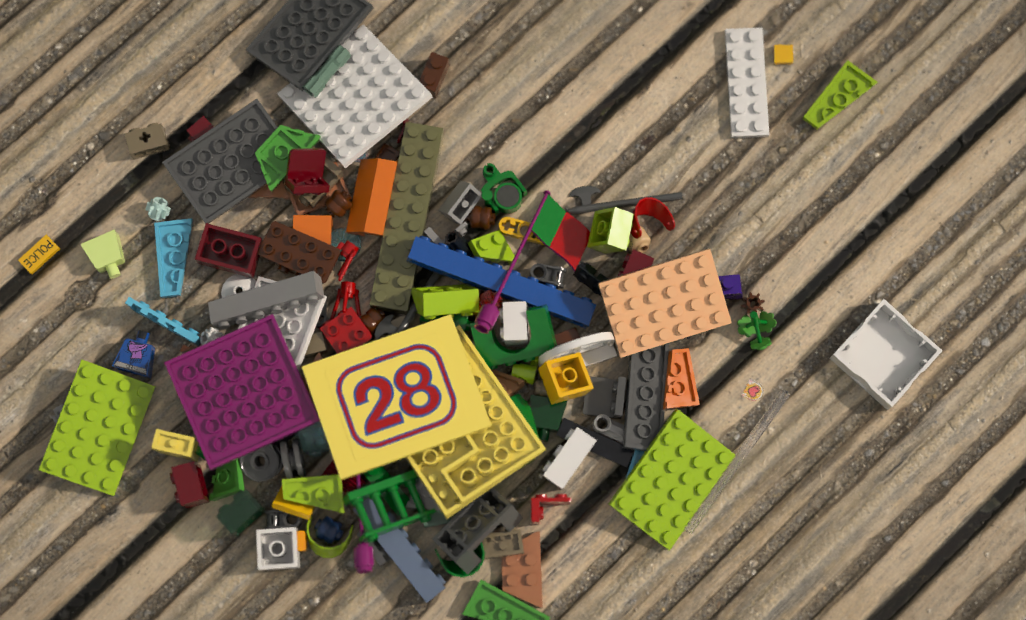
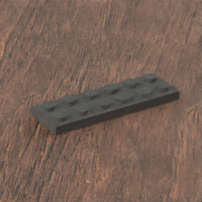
M669 343L629 355L623 448L646 451L664 426L665 410H663Z

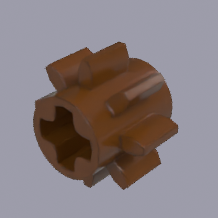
M749 292L748 298L743 297L741 299L745 302L740 307L742 309L745 308V315L753 311L757 312V310L763 311V307L760 305L765 300H760L759 293L755 296ZM752 301L756 302L753 308L750 307Z

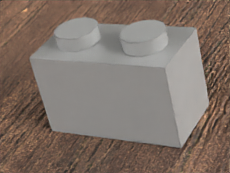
M460 180L438 211L451 222L461 225L482 197V193L470 183Z

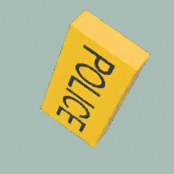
M46 234L18 261L33 275L60 248Z

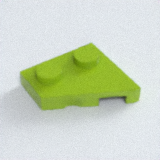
M500 230L473 239L468 243L474 256L483 258L485 261L489 260L495 263L505 261L511 265L515 257Z

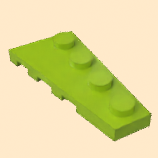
M847 60L802 119L818 130L878 82Z

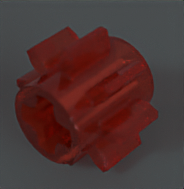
M487 290L479 296L480 309L483 304H492L497 292L494 293L492 290ZM501 295L499 296L497 303L495 305L498 309L501 308L500 303L503 299Z

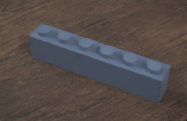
M370 498L365 499L362 504L373 530L383 527L373 500H370ZM354 508L353 511H354V512L357 514V516L359 517L356 508ZM389 511L387 515L392 524L397 520ZM403 527L378 536L379 539L377 541L426 603L445 589L443 586L446 583L439 573L435 575L432 572L433 565L427 558L424 560L419 555L421 550L415 543H409L406 539L409 535Z

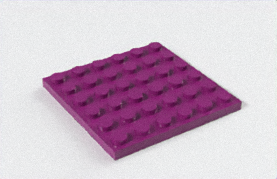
M273 314L164 362L210 470H214L320 422Z

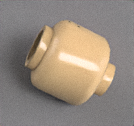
M641 227L642 234L639 239H635L630 233V242L627 248L631 253L633 249L641 253L649 249L651 239L643 227Z

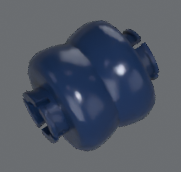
M325 516L323 520L319 519L314 528L316 530L315 536L330 545L335 541L339 542L344 533L341 530L342 523L334 521L329 516Z

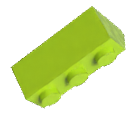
M457 284L411 288L417 313L424 316V319H435L436 315H443L444 317L450 314L454 317V314L460 313L461 316H472L473 312H479V289L473 286Z

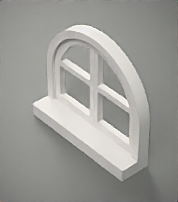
M602 332L567 342L543 353L538 358L539 367L546 361L579 352L586 367L617 357L614 348L615 339L612 332Z

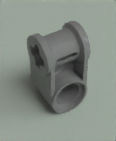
M537 263L531 267L529 277L538 279V283L544 285L548 283L556 286V289H563V279L567 269ZM535 270H541L543 272V276L537 278L534 276L533 272Z
M265 510V514H267V526L265 529L299 528L303 523V518L297 516V522L290 525L288 519L292 514L280 510Z

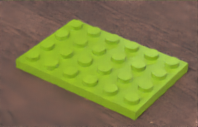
M81 359L38 470L114 496L156 386Z
M675 409L608 505L670 551L736 455L680 410Z

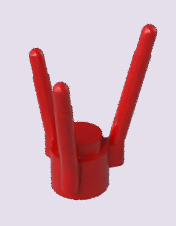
M348 240L345 243L340 242L336 247L342 250L340 254L346 258L337 274L339 276L338 281L342 280L353 257L359 250L357 246Z
M341 282L330 319H334L340 299H343L342 312H346L347 300H352L353 296L357 315L359 318L361 317L359 290L356 289V283Z

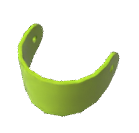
M311 515L307 522V539L310 548L316 555L322 558H334L341 555L349 546L354 525L351 526L349 535L342 544L335 547H322L316 544L310 537L313 517Z

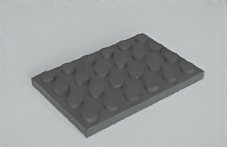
M288 0L245 50L252 57L303 92L304 84L311 76L317 73L328 60L333 50L338 45L342 46L374 7L366 0Z
M255 99L162 163L204 223L209 224L267 185L255 152L278 127L259 100Z

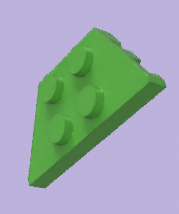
M280 125L259 147L255 155L271 192L286 177L290 150L313 148L321 139V136Z

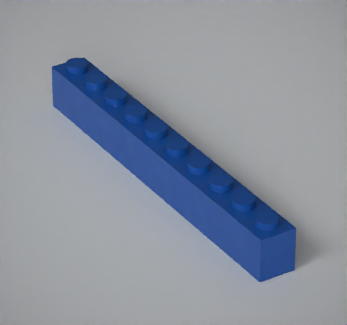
M424 236L415 237L406 260L407 262L494 295L497 294L507 273L506 270L502 269L501 265L485 263L483 258L474 256V258L469 257L462 250L456 249V251L448 249L449 246L446 244L432 243L429 238ZM512 270L500 297L513 302L526 301L529 308L547 304L550 316L585 329L589 326L596 304L592 303L591 299L575 297L573 292L567 290L562 292L557 290V287L552 284L546 283L544 285L538 283V279L520 276L521 273Z

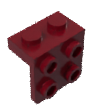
M323 148L290 150L285 185L293 194L304 195V193L320 195L322 193H329L330 185L323 179L326 151Z

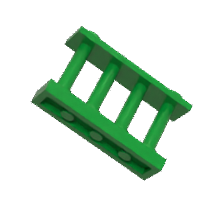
M414 470L349 492L343 497L342 500L345 506L350 504L355 506L366 533L359 538L360 543L366 540L370 543L379 539L378 536L418 521L422 524L432 519L431 516L436 510L433 508L426 511L415 486L416 480L419 477ZM404 485L405 488L408 487L419 513L411 517L408 516L397 491L399 490L398 487ZM387 492L391 495L401 518L400 521L391 524L380 498L381 493ZM370 498V500H373L383 527L373 530L362 504L364 499Z

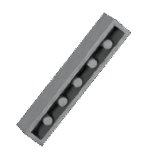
M311 271L208 302L210 322L215 327L223 330L230 328L231 325L245 324L248 320L262 319L265 315L279 314L289 308L296 309L306 303H316L324 298L321 276Z

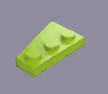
M339 474L282 479L283 499L344 513L342 480Z

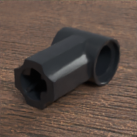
M456 230L448 232L445 236L446 245L453 251H456V249L462 250L467 253V256L474 258V254L468 245L469 242Z

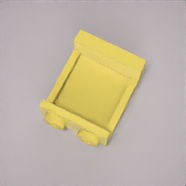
M156 429L152 449L161 454L198 462L199 456L196 454L199 444L196 438Z

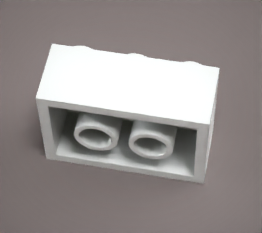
M578 427L575 430L571 428L564 438L567 440L564 446L559 445L553 455L556 456L554 461H548L542 469L544 472L543 477L561 490L597 441Z

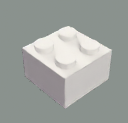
M526 301L503 302V308H499L501 323H503V327H500V338L502 342H505L506 347H520L529 344V322L526 314L528 306Z
M298 528L256 530L258 570L300 568V552L298 551L297 541Z

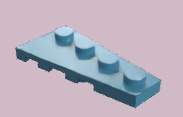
M192 218L154 223L161 298L181 296L193 225Z
M128 297L125 304L133 311L199 347V332L192 328L187 330L182 327L183 324L175 319L171 321L166 318V314L157 309L153 311L143 301L138 302Z

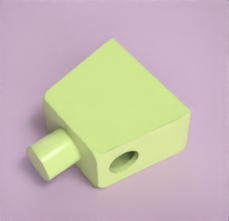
M115 230L81 244L94 267L100 273L107 271L110 279L121 275L117 266L124 264L125 259L119 234Z

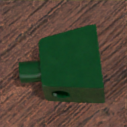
M531 395L530 407L540 441L548 442L550 432H558L567 401L551 405L548 397Z

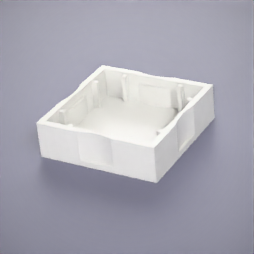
M883 299L829 359L888 410L894 406L910 388L913 381L929 367L943 350L926 335L911 326L901 313Z

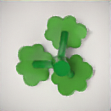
M753 311L750 313V317L744 315L741 320L737 321L739 326L738 333L741 335L745 334L746 337L756 333L757 338L750 342L751 349L763 350L771 345L772 342L769 337H761L760 332L766 331L770 333L777 322L773 319V313L762 311L759 315L760 318H758L757 312Z

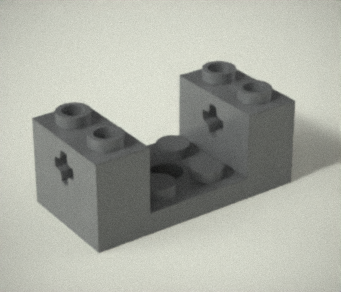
M492 487L462 508L432 540L468 575L481 562L473 550L499 524L510 532L523 517L511 503ZM473 520H477V524L474 527H469Z

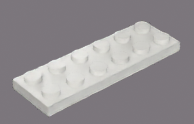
M763 28L725 29L731 138L769 137Z

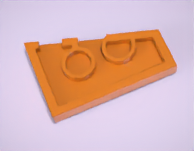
M689 348L669 351L663 410L700 405Z

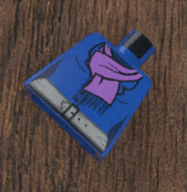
M139 330L136 340L126 338L112 367L151 379L155 347L147 344L150 333Z

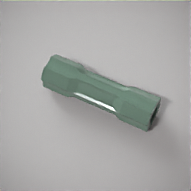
M338 45L317 73L311 76L304 84V91L313 98H316L336 71L351 57L350 52L341 45Z

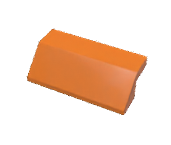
M380 158L360 160L352 200L353 205L350 209L346 233L365 236L366 233L383 237L398 164L396 161Z

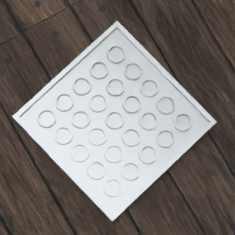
M364 24L355 30L342 45V47L350 52L351 57L336 71L316 98H313L306 91L302 92L291 83L277 93L279 98L314 135L321 136L319 141L344 168H347L433 98L432 94Z

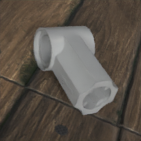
M603 414L598 415L593 420L592 429L594 432L603 434L623 444V424ZM597 420L605 421L606 428H598Z

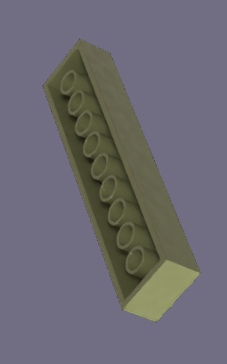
M406 122L369 304L371 308L376 310L379 308L382 311L407 315L410 310L412 301L411 288H414L418 266L406 260L415 237L424 236L444 137L443 128Z

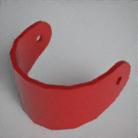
M645 197L639 200L632 212L634 217L630 233L635 239H639L642 234L637 218L638 215H648L658 219L668 231H672L675 228L674 218L667 206L653 197Z

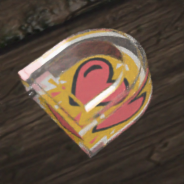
M749 378L741 396L750 401H757L763 396L764 388L761 383Z

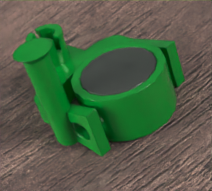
M488 163L487 166L485 165L483 177L487 183L481 190L485 206L491 207L495 215L499 214V211L505 214L516 212L521 207L522 195L526 196L527 190L512 171H505L500 174L494 164ZM513 180L515 184H513V183H511V182H507V183L500 184V185L496 188V190H495V192H494V202H493L492 199H491V198L493 197V193H492L491 190H492L496 185H498L499 183H501V182H503V181Z

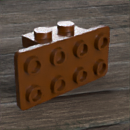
M277 221L272 222L258 249V255L274 262L280 272L285 274L290 272L298 276L314 271L321 276L322 284L327 282L341 253L338 248Z

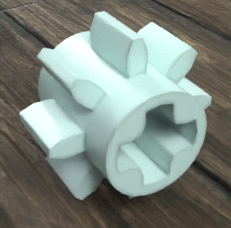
M155 197L150 202H147L145 210L148 211L151 219L160 221L169 216L171 208L168 207V203L164 198Z

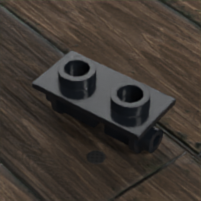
M582 261L577 266L573 276L579 282L588 286L595 294L601 296L598 283L609 279L601 273L597 277L594 276L597 270L587 262L584 263Z

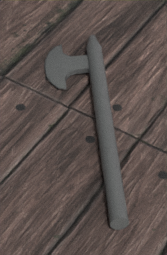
M581 186L572 190L569 197H579L582 206L568 209V212L579 214L612 207L636 206L639 200L645 197L592 204L591 196L600 193V190L594 186ZM682 192L647 197H653L661 202L681 200Z
M433 272L424 287L434 286L441 274ZM415 303L399 328L391 324L394 315L386 316L375 330V339L379 340L384 334L393 335L406 330L417 313Z

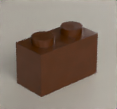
M431 52L419 82L436 99L450 64L449 58Z

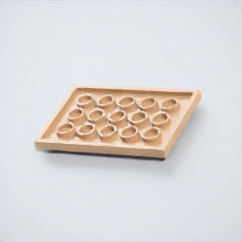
M710 249L598 283L621 358L732 323Z

